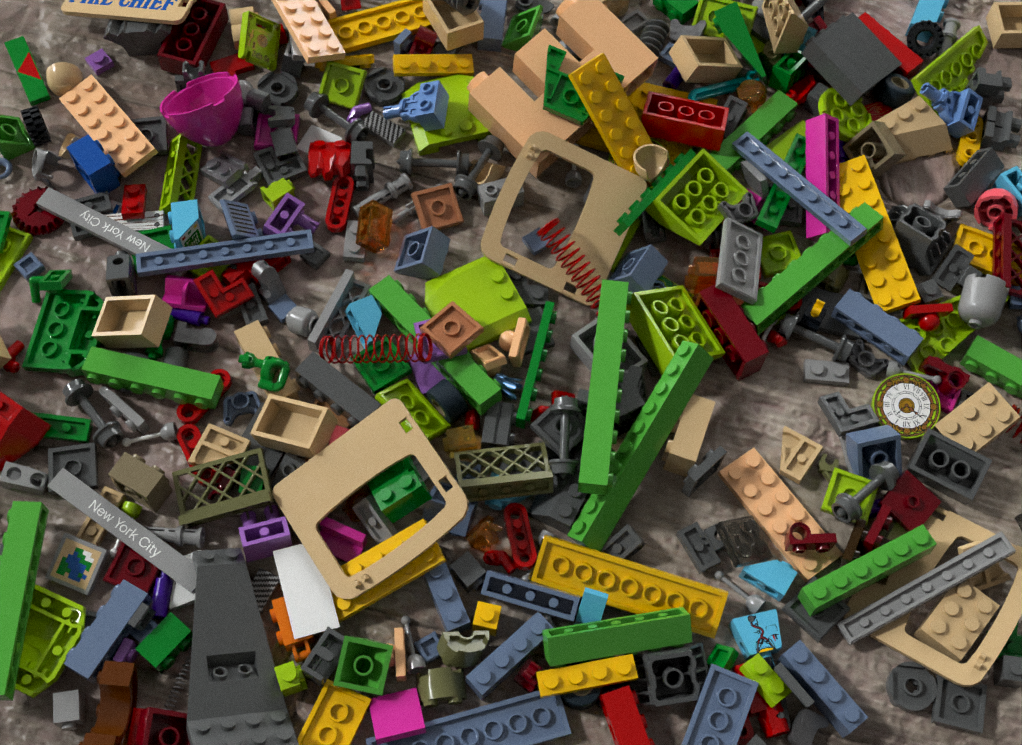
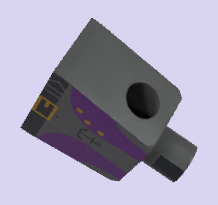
M123 250L107 257L106 282L112 297L137 295V278L134 265L128 252ZM121 280H125V286L120 284Z

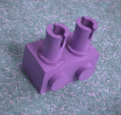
M286 193L264 224L262 233L266 236L294 232L293 226L298 224L306 230L311 229L313 235L320 223L304 214L305 203Z
M271 505L272 514L269 506L264 509L266 521L257 523L255 512L248 511L250 519H247L246 512L241 514L240 518L243 527L238 529L247 563L274 556L273 551L293 546L286 517H280L278 506Z

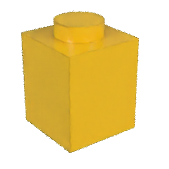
M478 601L472 631L490 630V635L496 637L502 606Z

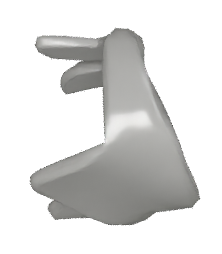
M36 148L32 159V175L35 181H41L50 185L47 179H53V176L41 172L43 165L59 166L58 161L61 160V157L52 151Z

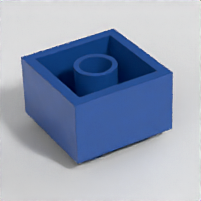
M88 134L66 147L77 171L95 194L105 191L110 193L121 186L118 180L120 174L114 167L115 162L109 154L105 155L102 152L104 149L98 140L94 141Z

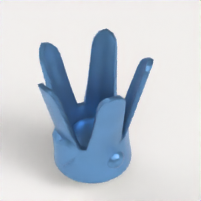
M497 373L494 379L501 385V393L511 400H517V396L506 388L521 389L523 387L522 384L511 380L522 381V379L509 378L507 375Z

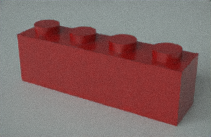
M866 12L858 17L902 63L893 73L900 74L907 79H911L918 73L924 61L918 54L914 53Z
M628 685L600 695L599 701L615 745H655L652 738L648 739L645 731L648 725L644 715L639 714L636 706L639 704V700L635 690H631Z

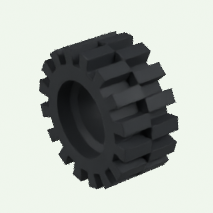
M921 20V22L915 23L907 35L908 48L922 56V58L933 56L943 44L944 35L942 28L936 22H932V20ZM923 31H928L933 35V41L928 46H921L917 42L918 35Z
M38 106L21 110L22 118L34 146L51 142L49 132Z

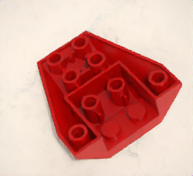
M1 391L0 472L3 470L6 461L13 463L38 445L51 427L46 421L25 409Z

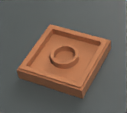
M452 183L411 193L422 229L433 226L441 230L464 223Z
M452 301L422 325L420 332L428 333L432 343L452 359L482 334L484 328Z

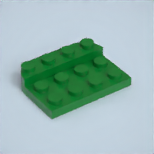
M62 289L61 292L52 294L46 291L22 367L26 371L67 373L70 377L85 376L81 369L91 347L100 348L102 344L91 335L104 301L92 291Z

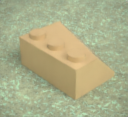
M764 0L762 11L774 54L797 53L800 45L803 44L804 36L809 26L795 1Z
M920 96L876 120L885 122L906 154L896 164L913 161L917 157L935 156L936 153L940 152L949 153L953 150L946 123Z

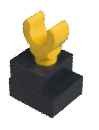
M819 299L816 300L815 304L810 302L798 325L817 333L827 309L823 308L825 302Z

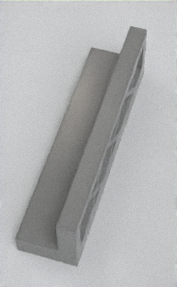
M348 269L344 271L307 339L309 350L319 353V343L323 336L332 335L335 339L337 335H340L343 338L350 329L351 324L346 314L342 315V306L367 297L368 289L371 288V285L356 280L353 271ZM353 286L364 289L361 295L351 296L350 291ZM342 321L343 329L333 333L332 325ZM339 337L336 340V353L341 345ZM323 348V355L327 357L326 350Z

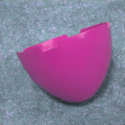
M217 72L187 82L186 88L178 93L175 90L172 91L161 102L160 112L166 121L182 136L200 145L217 147L230 141L238 130L242 117L243 97L236 74L230 76L228 72Z

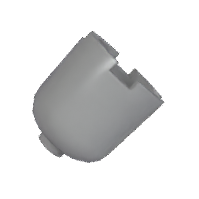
M973 273L965 278L958 304V314L971 328L981 329L993 326L1001 316L1010 289L1005 287L1006 282L999 277L986 274L985 278L976 277L977 274Z

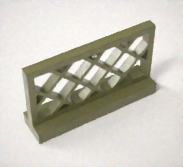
M545 442L454 452L457 481L469 502L553 493V473L548 464L549 460ZM541 451V455L537 459L529 455V453ZM508 454L518 455V457L514 461L510 460L506 456ZM487 456L496 458L491 464L483 460ZM469 458L472 462L466 466L459 459ZM525 459L532 464L525 468L519 463ZM500 462L509 465L504 471L496 467ZM478 464L486 468L481 473L473 470ZM536 466L545 470L539 472H532V470ZM513 469H516L521 472V474L510 475L509 473ZM491 471L499 475L494 477H486V475H488ZM467 474L475 477V479L462 480Z
M257 448L172 472L180 516H178L179 524L186 528L277 504L272 495L263 448ZM258 455L259 464L255 471L245 466L250 457ZM235 462L239 467L232 477L223 472L227 463ZM208 468L217 471L210 483L200 478L205 469ZM243 468L253 473L246 485L236 480ZM189 474L194 479L189 488L185 489L181 486L180 476ZM221 474L230 479L224 491L214 486ZM256 476L263 479L264 490L256 492L250 488ZM198 481L208 486L201 498L192 493ZM234 482L244 487L239 497L235 498L227 494ZM211 489L221 493L218 501L213 504L205 501ZM189 495L199 500L194 509L186 511L185 502Z

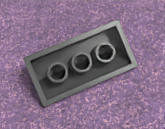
M583 440L569 452V459L579 461L580 465ZM580 465L576 467V475L573 477L562 479L559 476H553V493L538 494L527 513L528 516L568 535L590 494L578 492Z

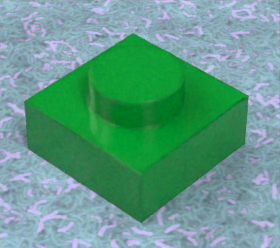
M716 643L707 659V666L710 668L711 664H715L730 671L739 652L735 648Z

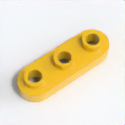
M374 54L347 55L345 59L332 61L348 66L359 65V68H371V64L375 63ZM327 61L315 63V68H319V71L324 72Z
M979 116L974 132L964 135L958 140L956 161L962 167L977 150H980L984 123Z

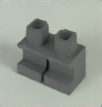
M978 67L965 89L970 88L983 97L981 108H988L992 103H1002L1004 91L1009 92L1012 88V80L1009 77H1002L1001 70L997 71L996 74L986 73V68Z
M989 105L982 117L984 124L980 148L992 147L995 151L1003 152L1005 147L1016 148L1020 142V135L1012 134L1011 131L1018 133L1022 126V120L1014 118L1013 111L1002 113L997 111V107Z
M352 141L351 169L353 181L357 183V191H369L370 183H374L373 169H375L373 141Z

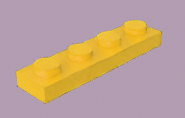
M393 54L392 57L394 77L449 76L454 74L473 76L474 74L472 54Z
M633 654L539 671L536 672V679L540 698L635 681L638 679Z

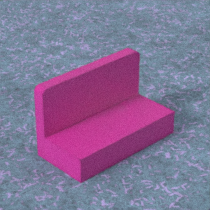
M325 517L320 522V534L335 558L347 563L362 554L368 542L366 534L328 517Z

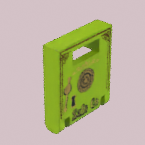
M251 11L244 12L242 14L238 58L245 59L246 62L263 69L274 71L277 66L281 25ZM256 23L259 24V25H262V26H264V27H266V28H265V29H262V28L256 26Z

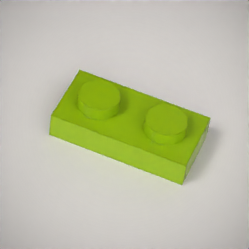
M759 653L739 668L746 678L759 683L757 692L771 708L792 692Z

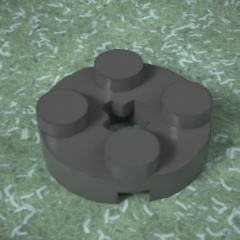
M387 67L374 69L367 75V80L364 84L365 93L379 107L393 104L402 98L401 94L404 93L405 89L403 76L394 77V70H387ZM381 84L390 85L388 88H381Z
M280 71L281 74L269 72L262 76L257 85L258 90L270 94L271 105L289 106L298 97L297 83L291 74ZM275 88H282L280 92H274Z
M903 662L889 672L886 679V691L893 706L907 712H919L927 708L936 698L937 684L933 675H930L924 666L916 662ZM909 681H912V684L917 686V690H914L913 693L906 689Z

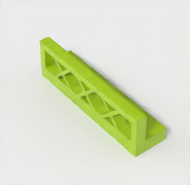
M181 134L170 141L159 211L164 210L166 215L171 211V203L178 202L179 196L182 195L185 201L194 200L202 145L187 139ZM187 144H190L195 147L194 154L191 155L187 148ZM186 160L192 166V171L190 172L184 166V161ZM182 178L187 180L189 189L185 190L181 183Z

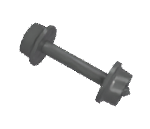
M313 92L308 96L304 108L309 112L310 117L314 119L324 114L346 130L344 140L347 143L365 141L369 128L364 125V121L361 118H357L350 123L327 107L329 96L326 94Z
M487 135L485 139L479 141L478 149L482 156L468 176L458 174L455 177L453 188L455 194L460 198L470 200L473 195H477L478 184L475 180L489 159L497 161L502 158L504 144L494 135Z
M410 148L408 151H400V158L396 161L399 164L400 172L408 173L409 176H412L413 166L456 168L457 176L458 174L468 175L469 168L473 165L469 161V154L461 153L460 150H457V160L413 158V148Z
M787 313L784 320L778 321L781 326L778 333L784 336L787 341L791 333L794 332L834 350L835 353L831 361L839 360L845 363L848 356L853 355L851 349L854 342L849 340L845 334H843L839 343L796 324L800 314L793 315Z
M75 379L69 382L62 391L65 396V403L70 407L80 404L97 426L98 430L93 435V441L96 444H100L104 449H110L119 444L124 437L120 423L117 421L105 423L88 400L93 393V387L90 384H86L82 379Z
M565 395L564 397L555 398L553 408L550 409V413L561 415L559 459L548 461V464L551 465L553 476H559L562 479L575 476L576 467L580 465L579 461L569 459L570 416L581 414V409L578 408V399Z
M882 461L879 464H873L869 468V475L872 480L853 497L847 493H839L831 507L835 517L843 523L858 520L862 516V509L859 504L878 487L885 491L893 490L900 474L892 463Z

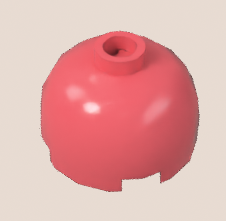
M993 188L985 191L980 195L974 207V217L977 223H982L984 226L989 227L988 230L993 231V222L1004 212L1012 214V219H1017L1018 216L1016 197L1003 188Z

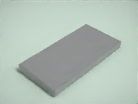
M729 217L723 221L716 288L753 305L757 301L763 234Z

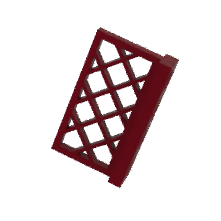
M1004 212L993 222L992 275L1006 282L1005 287L1010 289L1008 295L1022 298V279L1019 276L1022 274V271L1016 273L1011 267V262L1015 261L1022 270V260L1019 258L1022 256V252L1017 255L1012 249V244L1015 243L1022 251V242L1020 240L1022 234L1017 237L1012 231L1013 226L1017 227L1022 233V221L1012 219V214ZM1013 279L1021 287V290L1011 288V281Z

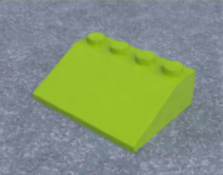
M703 148L654 199L645 211L660 225L700 246L725 219L718 210V205L722 201H726L730 205H736L742 200L743 195L749 191Z
M683 285L633 292L631 305L626 304V310H630L629 322L661 375H663L682 341L699 344L714 358L713 360L726 354Z

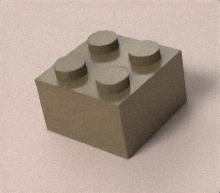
M872 121L842 146L850 160L865 155L874 180L906 156L885 122Z
M124 452L108 473V476L118 491L157 513L173 491L169 485L170 481L164 476L165 472L158 466L153 465L150 467L145 464L146 461L139 455L134 454L132 456Z

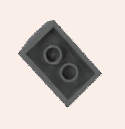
M928 428L912 453L904 471L908 470L920 482L966 505L973 501L993 460Z

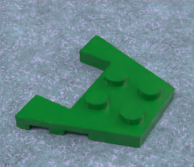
M549 45L547 50L543 110L583 125L590 115L568 74L559 71L567 52ZM615 72L618 80L622 83L625 76Z

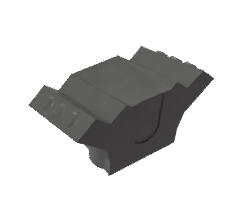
M109 19L103 39L121 45L129 56L158 54L164 39L171 33L173 25Z
M916 203L908 207L904 204L893 206L887 214L908 268L917 267L919 276L931 275L953 245L951 234L945 230L947 222Z
M631 364L628 373H624L623 383L618 382V389H622L621 403L616 402L615 408L620 410L619 423H614L613 430H618L617 436L631 429L632 424L648 400L643 368ZM579 389L577 395L578 408L581 409V414L586 418L589 391Z
M703 642L686 643L684 646L677 648L671 646L662 647L659 651L644 650L633 655L638 679L630 681L629 686L637 694L639 704L636 706H663L698 700L709 671Z

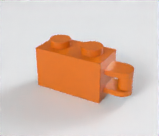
M284 596L271 600L273 608L269 609L273 623L278 622L280 631L276 632L279 645H284L287 652L293 651L296 663L306 660L311 653L309 644L315 643L313 634L294 639ZM306 647V650L297 652V648Z

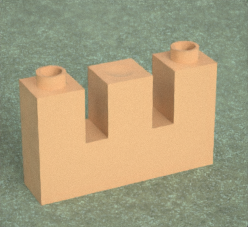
M564 0L556 10V14L559 16L556 35L581 59L580 62L545 28L515 53L512 72L538 97L537 100L534 101L501 67L497 68L489 76L484 71L480 72L468 84V110L492 135L498 137L503 142L504 147L516 159L528 138L536 132L544 131L551 133L574 145L595 126L591 117L583 125H579L543 110L547 50L549 45L567 52L559 71L568 75L600 53H604L614 72L625 76L621 85L627 96L631 95L652 76L658 57L600 0ZM546 151L541 152L529 172L537 178L559 157Z

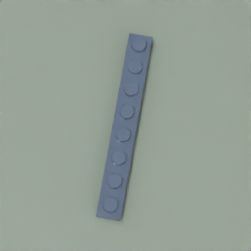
M748 131L732 143V148L849 246H852L867 234L866 227Z
M309 229L136 254L137 274L139 277L312 253L314 252L312 232Z

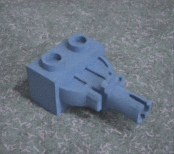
M439 80L421 83L419 91L413 93L410 97L403 98L398 105L385 106L383 108V116L386 120L401 117L403 121L411 120L414 123H420L425 131L442 129L445 126L449 94Z
M929 82L922 85L920 94L932 101L933 109L938 112L940 118L946 123L948 133L957 139L974 132L983 97L970 88L958 92L948 91L945 88L938 90Z

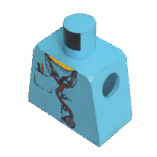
M773 609L732 619L728 626L744 659L750 660L759 653L771 668L775 667L771 654L778 653L782 648L777 610Z

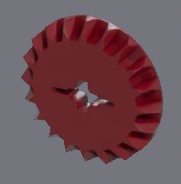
M38 186L34 190L29 188V192L22 193L20 198H16L15 205H12L13 212L11 214L13 222L19 230L39 236L57 230L64 223L65 220L45 210L41 213L36 211L38 207L36 202L48 189L47 186L45 188Z

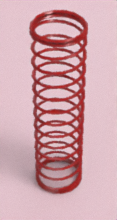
M555 218L554 220L546 224L544 227H542L536 233V235H538V237L542 236L540 239L541 241H545L551 238L545 246L546 248H549L556 245L552 249L550 254L553 255L562 251L556 257L555 260L561 261L567 258L561 264L560 268H565L573 264L566 271L565 274L570 275L578 271L571 278V282L577 281L584 277L576 285V289H579L589 284L581 292L582 296L595 290L586 299V302H591L594 299L600 297L599 294L594 298L590 299L599 289H601L602 283L587 292L585 291L594 282H596L601 277V275H598L590 281L579 286L588 276H590L596 270V268H593L592 270L588 271L582 276L574 279L583 269H585L591 263V261H589L584 265L580 266L579 268L569 272L578 262H580L586 256V254L582 255L581 257L577 258L571 263L563 266L581 248L579 247L573 252L569 253L568 255L558 259L576 241H573L565 247L561 248L560 250L553 252L562 242H564L571 235L568 234L562 239L548 246V244L566 228L563 227L556 233L550 235L547 238H544V236L552 228H554L558 223H560L561 220H559V218ZM600 298L591 306V309L599 307V304H596L600 301Z
M411 333L408 334L407 338L404 334H400L399 337L396 334H392L391 337L387 334H384L383 337L379 334L375 337L369 334L366 338L364 335H360L359 338L356 335H352L351 338L348 335H345L343 338L337 335L335 339L332 335L323 336L319 343V355L325 360L323 343L326 339L325 350L329 364H337L338 362L341 364L346 362L349 364L354 362L369 363L370 361L372 363H377L378 361L380 363H385L386 361L389 363L394 361L397 363L401 361L405 363L409 361L428 362L433 351L432 340L428 333H422L421 335L417 333L415 338ZM419 335L418 344H417V350H416V339H417V336ZM377 336H379L381 341V352L379 358L377 357L375 350V340ZM385 336H387L389 340V352L387 358L385 357L383 349V341ZM393 336H395L397 340V352L395 358L393 356L391 348V341ZM401 336H403L405 340V352L403 357L401 356L399 346ZM409 336H412L413 340V352L411 357L408 351ZM424 336L428 340L429 349L426 359H424L422 354ZM337 337L341 340L342 352L339 359L336 355ZM345 337L349 340V355L347 359L344 355L343 341ZM353 337H355L357 340V354L355 359L351 351V341ZM361 337H363L365 340V354L363 359L359 351V341ZM368 337H371L373 341L371 358L367 351ZM328 339L331 344V357H329L327 350ZM406 352L409 357V360H404ZM414 352L416 354V357L418 358L417 360L412 359L414 356ZM390 353H391V356H392V358H393L392 361H389V360H388V358H389V356H390ZM398 353H399V356H400L401 360H398V361H397L396 358H397ZM374 354L377 359L376 361H372ZM382 354H383V357L385 358L384 361H381V360H380ZM358 355H359L361 361H356ZM366 355H367L369 361H364Z

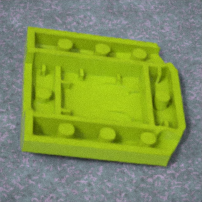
M454 74L421 81L401 94L402 99L410 97L413 93L420 90L421 83L437 80L441 82L449 94L444 128L425 131L420 123L408 120L419 156L439 152V147L473 139H477L479 143L487 135H492L468 110L469 91L467 86L474 78L473 76Z
M485 256L425 282V308L429 311L431 318L453 301L484 328V332L466 346L468 352L498 340L505 331H514L519 317L526 318L528 324L532 323L528 309L505 268L490 261Z
M35 584L15 690L34 698L59 679L66 667L64 662L66 661L67 653L71 648L77 646L85 629L86 608Z

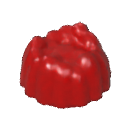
M770 330L768 342L775 343L777 348H781L788 343L776 331Z
M475 409L467 411L464 414V417H466L464 427L469 430H478L480 428L478 412Z

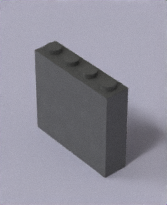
M853 12L848 16H841L826 29H822L815 37L812 36L804 44L806 48L801 52L850 106L878 86L883 78L891 72L893 73L902 64Z

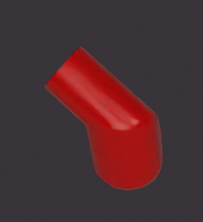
M16 340L7 349L12 359L3 366L6 372L16 373L20 369L19 363L15 362L16 356L25 346L19 340Z
M489 550L483 555V561L486 564L502 566L509 575L517 569L513 560L503 550Z

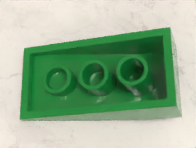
M737 1L714 11L716 18H713V22L718 34L723 33L724 38L727 39L728 43L748 66L755 71V74L764 84L769 83Z

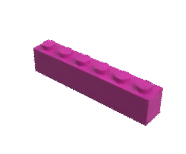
M824 113L806 120V179L840 206L839 119ZM806 210V239L818 242L824 233H829L831 230Z

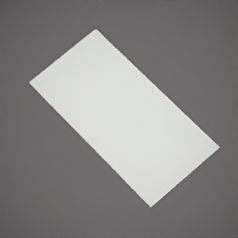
M303 544L273 551L294 639L323 632L327 627L331 629L340 627L330 587Z

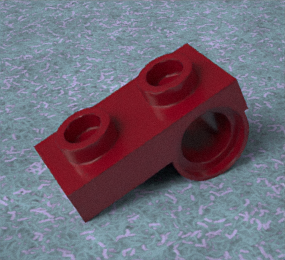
M420 25L409 54H431L438 36L437 33Z
M932 356L922 361L918 369L929 376L939 375L942 381L938 384V389L945 396H952L968 383L970 377L961 368L950 366L944 363L942 359Z
M796 522L785 535V551H793L794 554L806 553L807 550H816L817 553L829 552L837 543L836 533L811 534L810 528L805 523ZM793 532L799 533L803 540L796 539L793 536Z

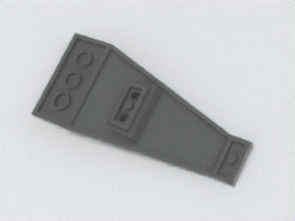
M241 548L193 551L192 561L196 571V589L186 723L190 745H299L274 670V661Z

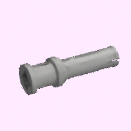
M947 18L943 21L944 40L936 58L957 41L956 33L961 27L958 19Z
M405 173L400 174L398 179L391 183L387 182L384 185L385 188L357 205L352 206L355 215L361 218V216L389 199H397L398 195L404 191L412 190L413 185Z
M143 526L164 542L175 543L178 547L196 545L197 548H202L204 546V527L192 529L185 528L184 526H177V528Z

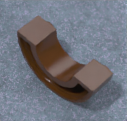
M105 661L103 669H100L97 675V684L100 688V703H98L96 708L97 721L95 727L91 728L90 733H85L84 740L79 745H127L133 708L137 707L138 676L135 663Z

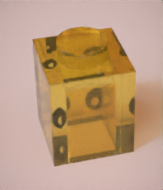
M473 425L447 429L446 438H442L444 451H449L450 459L454 458V452L477 449Z

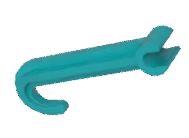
M748 71L745 77L696 88L688 94L687 99L700 101L740 90L752 92L760 78L752 79L755 71Z

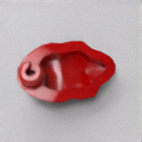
M806 75L802 77L786 95L797 102L798 105L804 103L808 94L816 86L814 76Z

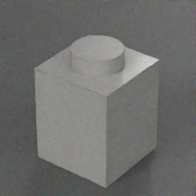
M80 690L53 693V724L62 728L63 731L76 730L78 725H85V695Z

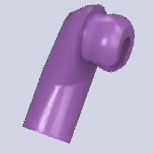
M365 103L354 106L347 117V121L352 123L357 118H360L361 115L371 113V104Z

